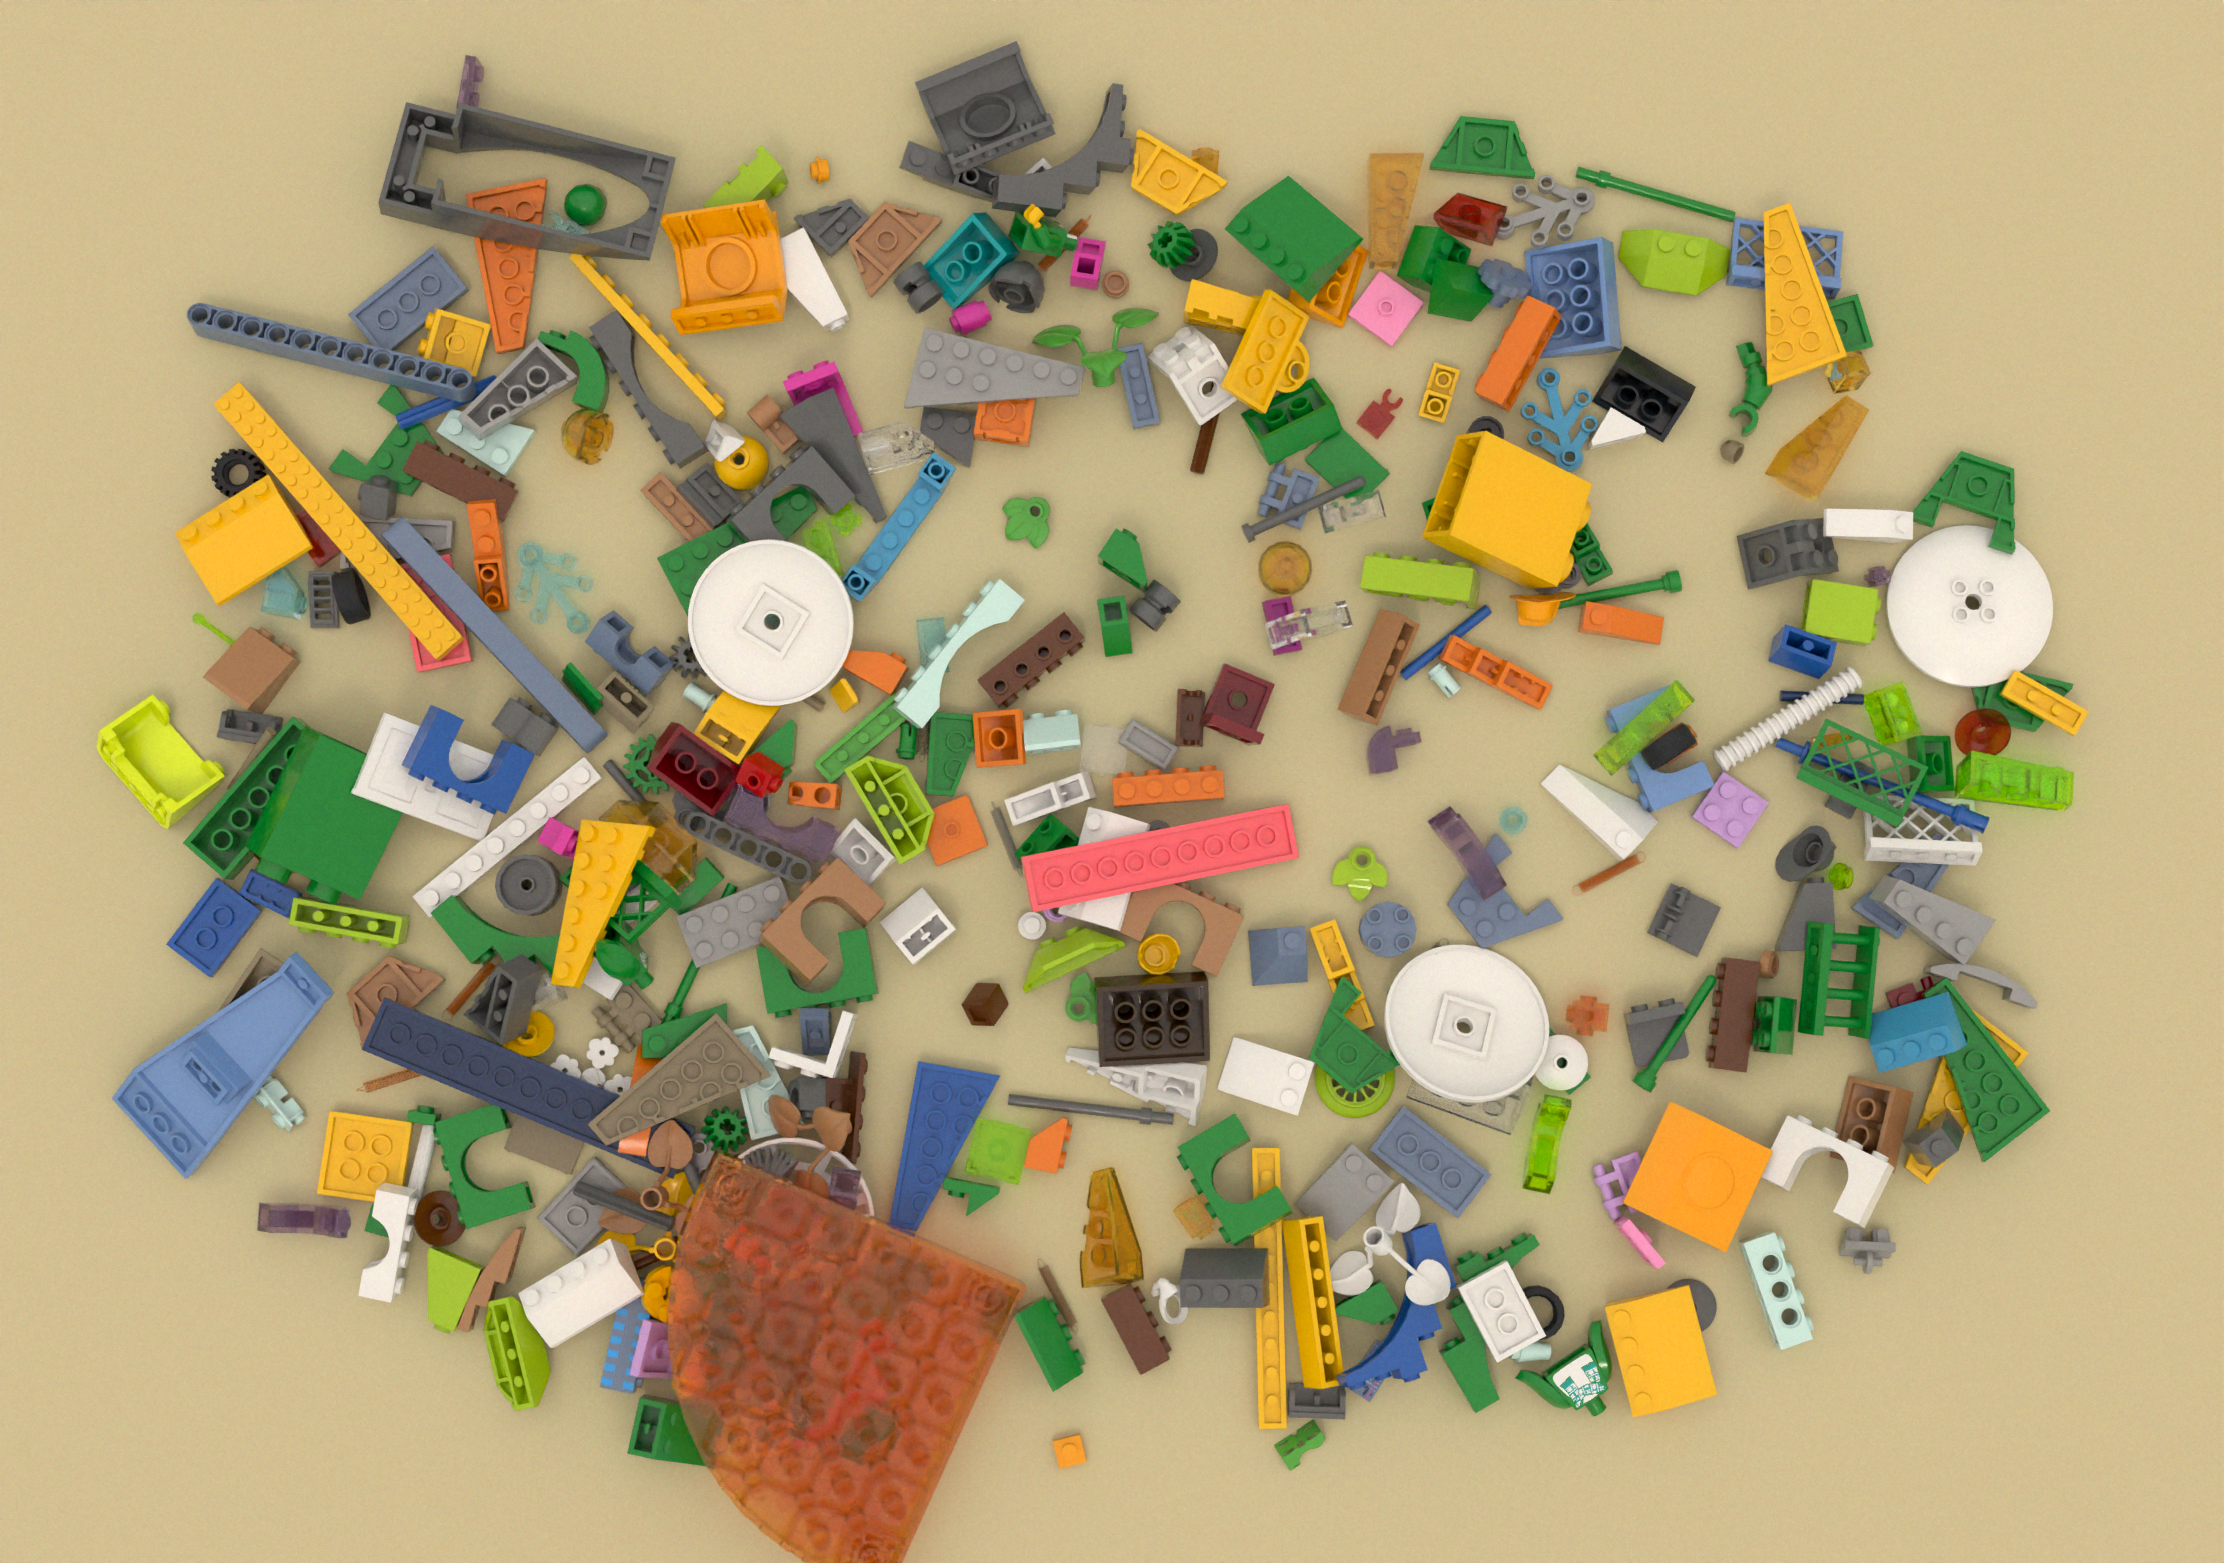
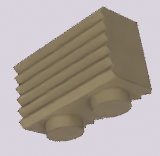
M613 671L596 689L603 696L602 707L632 734L650 718L654 710V705H650V701H646V697L638 694V690H634V686H630L629 682L625 683V679H621V675H617V671Z

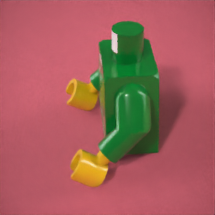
M1031 204L1024 213L1015 212L1008 236L1021 249L1060 257L1063 249L1072 252L1075 250L1077 236L1067 234V230L1058 222L1042 218L1044 213L1038 207H1035L1034 204Z

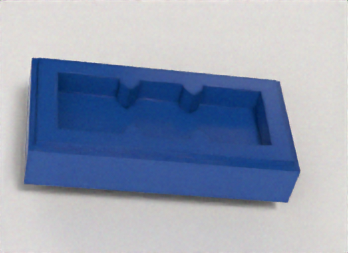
M254 869L250 870L239 892L240 895L287 918H290L293 898L300 897L303 894Z

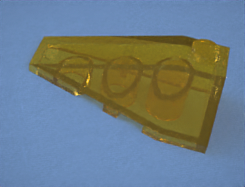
M1848 396L1843 397L1782 447L1765 474L1808 501H1814L1819 497L1834 473L1869 409Z

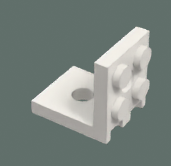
M1192 325L1178 330L1172 339L1157 345L1153 352L1147 356L1151 364L1171 380L1196 423L1200 426L1238 400L1220 388L1229 367L1217 347ZM1208 381H1213L1212 391L1203 394V385Z
M848 1010L842 1011L826 1062L779 1046L771 1048L769 1058L775 1060V1066L790 1070L793 1069V1066L802 1068L800 1073L809 1077L819 1078V1075L836 1078L838 1077L858 1014Z

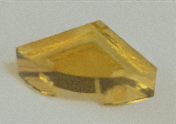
M1840 733L1823 736L1826 746L1843 742ZM1844 733L1846 741L1852 739L1851 736ZM1822 741L1820 742L1818 748L1824 747Z

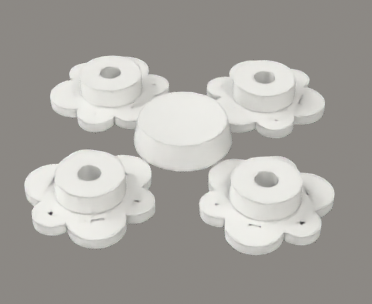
M607 1037L602 1040L595 1038L589 1042L590 1050L586 1056L592 1060L595 1068L586 1069L582 1075L580 1069L577 1068L578 1061L576 1059L570 1060L565 1054L558 1056L556 1062L550 1065L561 1071L566 1068L568 1074L602 1088L604 1087V1089L622 1095L630 1088L632 1079L630 1076L623 1078L621 1074H616L613 1080L610 1079L605 1082V1075L600 1069L605 1064L607 1066L613 1065L615 1061L613 1057H616L619 1053L617 1045L611 1044V1040ZM601 1050L605 1051L604 1055L600 1054ZM619 1087L623 1088L622 1092L618 1090Z

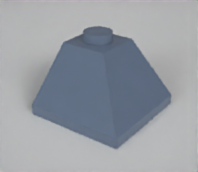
M1305 926L1248 931L1252 986L1308 982Z

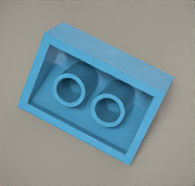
M1949 992L1872 1014L1870 1048L1879 1073L1953 1053L1967 1045Z

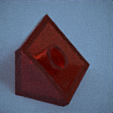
M1457 193L1434 213L1433 219L1442 230L1450 235L1493 246L1506 214L1507 206Z

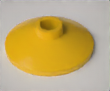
M532 1010L526 1034L501 1046L526 1057L537 1056L551 1046L555 1037L554 1025L548 1016Z

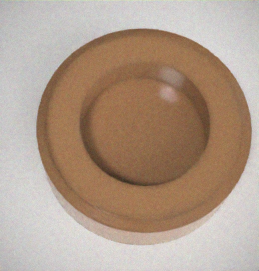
M1763 951L1759 961L1760 976L1773 979L1777 975L1779 968L1778 954L1775 951Z

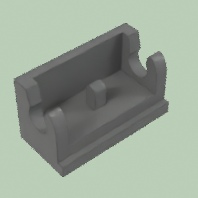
M227 709V711H222L217 737L225 740L256 744L267 727L273 728L277 735L282 728L283 718Z
M1289 1383V1417L1345 1419V1387L1334 1386L1325 1389L1304 1388L1303 1383Z

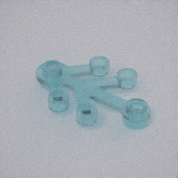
M527 542L521 545L517 551V560L523 569L520 585L514 592L516 599L521 602L531 600L533 593L530 586L534 571L540 578L536 606L530 613L531 620L536 624H544L548 620L547 605L549 594H551L567 616V627L575 634L585 633L590 627L589 617L583 612L576 611L559 586L575 588L580 592L587 593L593 588V581L586 575L572 577L549 573L544 564L559 565L565 570L570 571L577 566L576 557L570 553L563 555L544 553L542 547L534 542ZM529 551H534L535 557L532 560L526 559V553ZM567 557L573 559V563L569 567L564 565V560ZM583 579H587L589 582L588 587L585 589H581L579 585ZM522 589H527L528 591L526 598L519 597V592ZM538 611L544 613V617L540 621L535 619V613ZM576 617L582 619V624L579 627H574L573 620Z

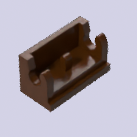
M1178 689L1175 746L1203 747V727L1198 725L1204 712L1205 692H1202V690L1187 691V689Z

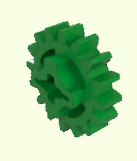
M649 734L647 742L642 737H639L640 745L630 744L633 753L624 755L630 762L623 765V768L631 771L626 778L628 780L635 779L633 787L636 789L643 785L642 792L648 793L650 788H652L653 793L657 795L659 794L660 787L666 792L670 791L668 784L647 770L650 757L657 742L654 735ZM646 749V754L642 759L637 760L639 754ZM637 771L647 773L649 782L644 781Z

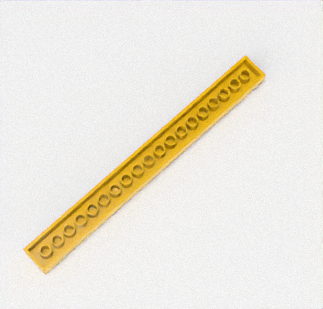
M238 382L213 404L436 660H442L465 640V637L242 383Z

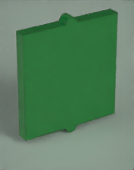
M571 662L568 663L566 668L562 670V682L595 715L602 708L603 696Z

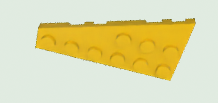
M1791 203L1768 210L1763 214L1767 387L1847 358Z

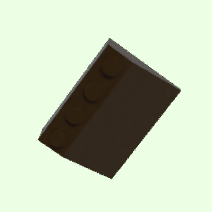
M1204 971L1165 973L1163 975L1094 977L1099 1067L1210 1061L1208 979Z

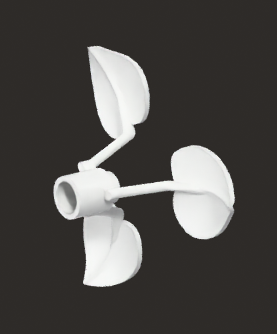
M1398 1184L1386 1196L1376 1213L1377 1226L1370 1227L1364 1233L1363 1240L1367 1245L1365 1247L1367 1257L1358 1251H1348L1335 1261L1330 1270L1333 1292L1346 1296H1354L1365 1292L1373 1282V1274L1369 1270L1373 1266L1372 1253L1378 1256L1389 1253L1413 1274L1407 1279L1405 1284L1406 1295L1413 1303L1431 1305L1444 1300L1448 1296L1451 1286L1450 1278L1446 1269L1439 1262L1426 1259L1420 1263L1416 1271L1392 1249L1393 1242L1388 1235H1394L1396 1230L1401 1233L1410 1231L1418 1223L1421 1215L1418 1201L1405 1184Z

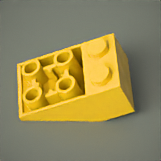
M723 690L693 734L742 766L744 759L753 752L782 705L768 706L750 703L736 698Z

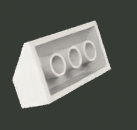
M1088 807L1078 845L1148 832L1151 825L1119 814ZM1131 892L1061 906L1058 914L1120 931Z
M608 1239L518 1294L526 1317L548 1346L554 1348L645 1293L628 1247L613 1239Z

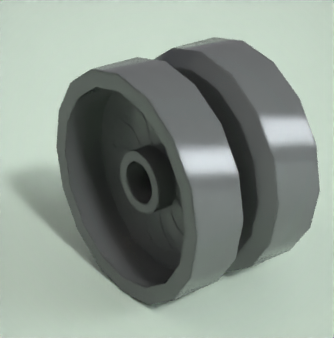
M527 854L512 857L501 866L497 873L495 882L497 897L506 909L515 914L529 916L544 914L552 909L561 897L563 883L559 879L561 876L560 872L552 862L543 857ZM526 881L532 882L531 889L525 886Z

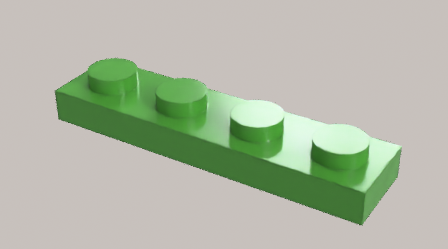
M897 692L813 762L829 783L833 784L846 773L844 769L861 760L907 720L892 708L896 703L893 698Z

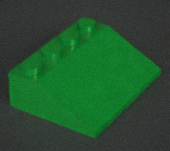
M1287 176L1243 207L1225 228L1230 235L1307 302L1312 300L1363 241L1360 235L1290 176Z

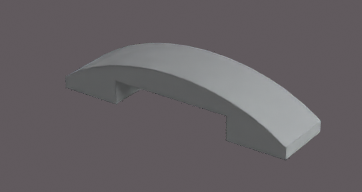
M1960 963L1937 964L1927 966L1923 971L1941 979L1947 977L1949 981H1957L1960 973L2004 988L2002 1000L2028 1009H2036L2038 1004L2019 984L1998 972L1970 964L1962 965Z

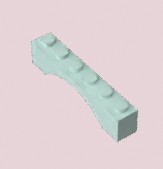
M996 579L993 582L989 580L979 591L982 596L976 603L972 601L964 609L962 614L965 617L959 624L954 623L947 630L945 636L948 638L941 646L937 644L928 655L930 658L929 662L925 667L920 665L912 674L911 679L913 681L908 688L902 687L893 698L896 703L892 708L916 728H923L940 707L942 678L949 661L957 649L980 630L994 624L1009 621L1025 601L1001 579Z

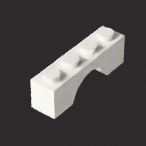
M384 1182L376 1190L372 1217L377 1219L387 1230L390 1241L389 1251L384 1258L370 1261L363 1269L358 1296L391 1303L398 1294H402L405 1285V1278H401L403 1268L407 1267L410 1252L406 1251L407 1242L411 1241L414 1233V1225H411L412 1215H415L419 1199L415 1198L417 1189Z

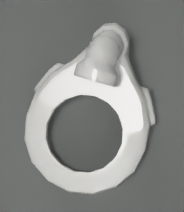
M1164 1278L1158 1279L1152 1285L1151 1295L1153 1297L1160 1295L1159 1309L1163 1319L1169 1324L1178 1325L1185 1320L1188 1313V1308H1180V1285H1174ZM1171 1296L1176 1297L1179 1302V1312L1174 1318H1171L1166 1310L1167 1300Z

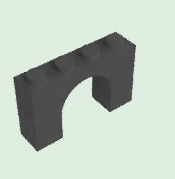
M800 446L789 456L792 461L785 467L782 464L769 474L772 478L765 485L762 483L758 484L750 491L751 498L743 504L740 501L729 511L731 516L726 521L746 543L765 539L787 541L773 525L770 515L772 500L782 488L788 485H795L806 489L829 515L840 511L855 495L812 446L805 449Z

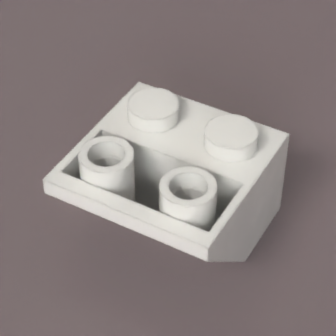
M923 887L880 921L889 936L913 965L917 964L957 931L956 927Z

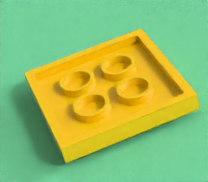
M329 1111L317 1194L374 1202L376 1190L384 1182L404 1186L414 1122Z

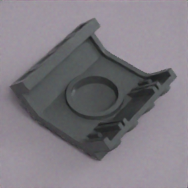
M1017 41L914 82L930 123L954 175L1056 134L1052 126L1054 122L1051 114L1045 111L1021 57V50Z

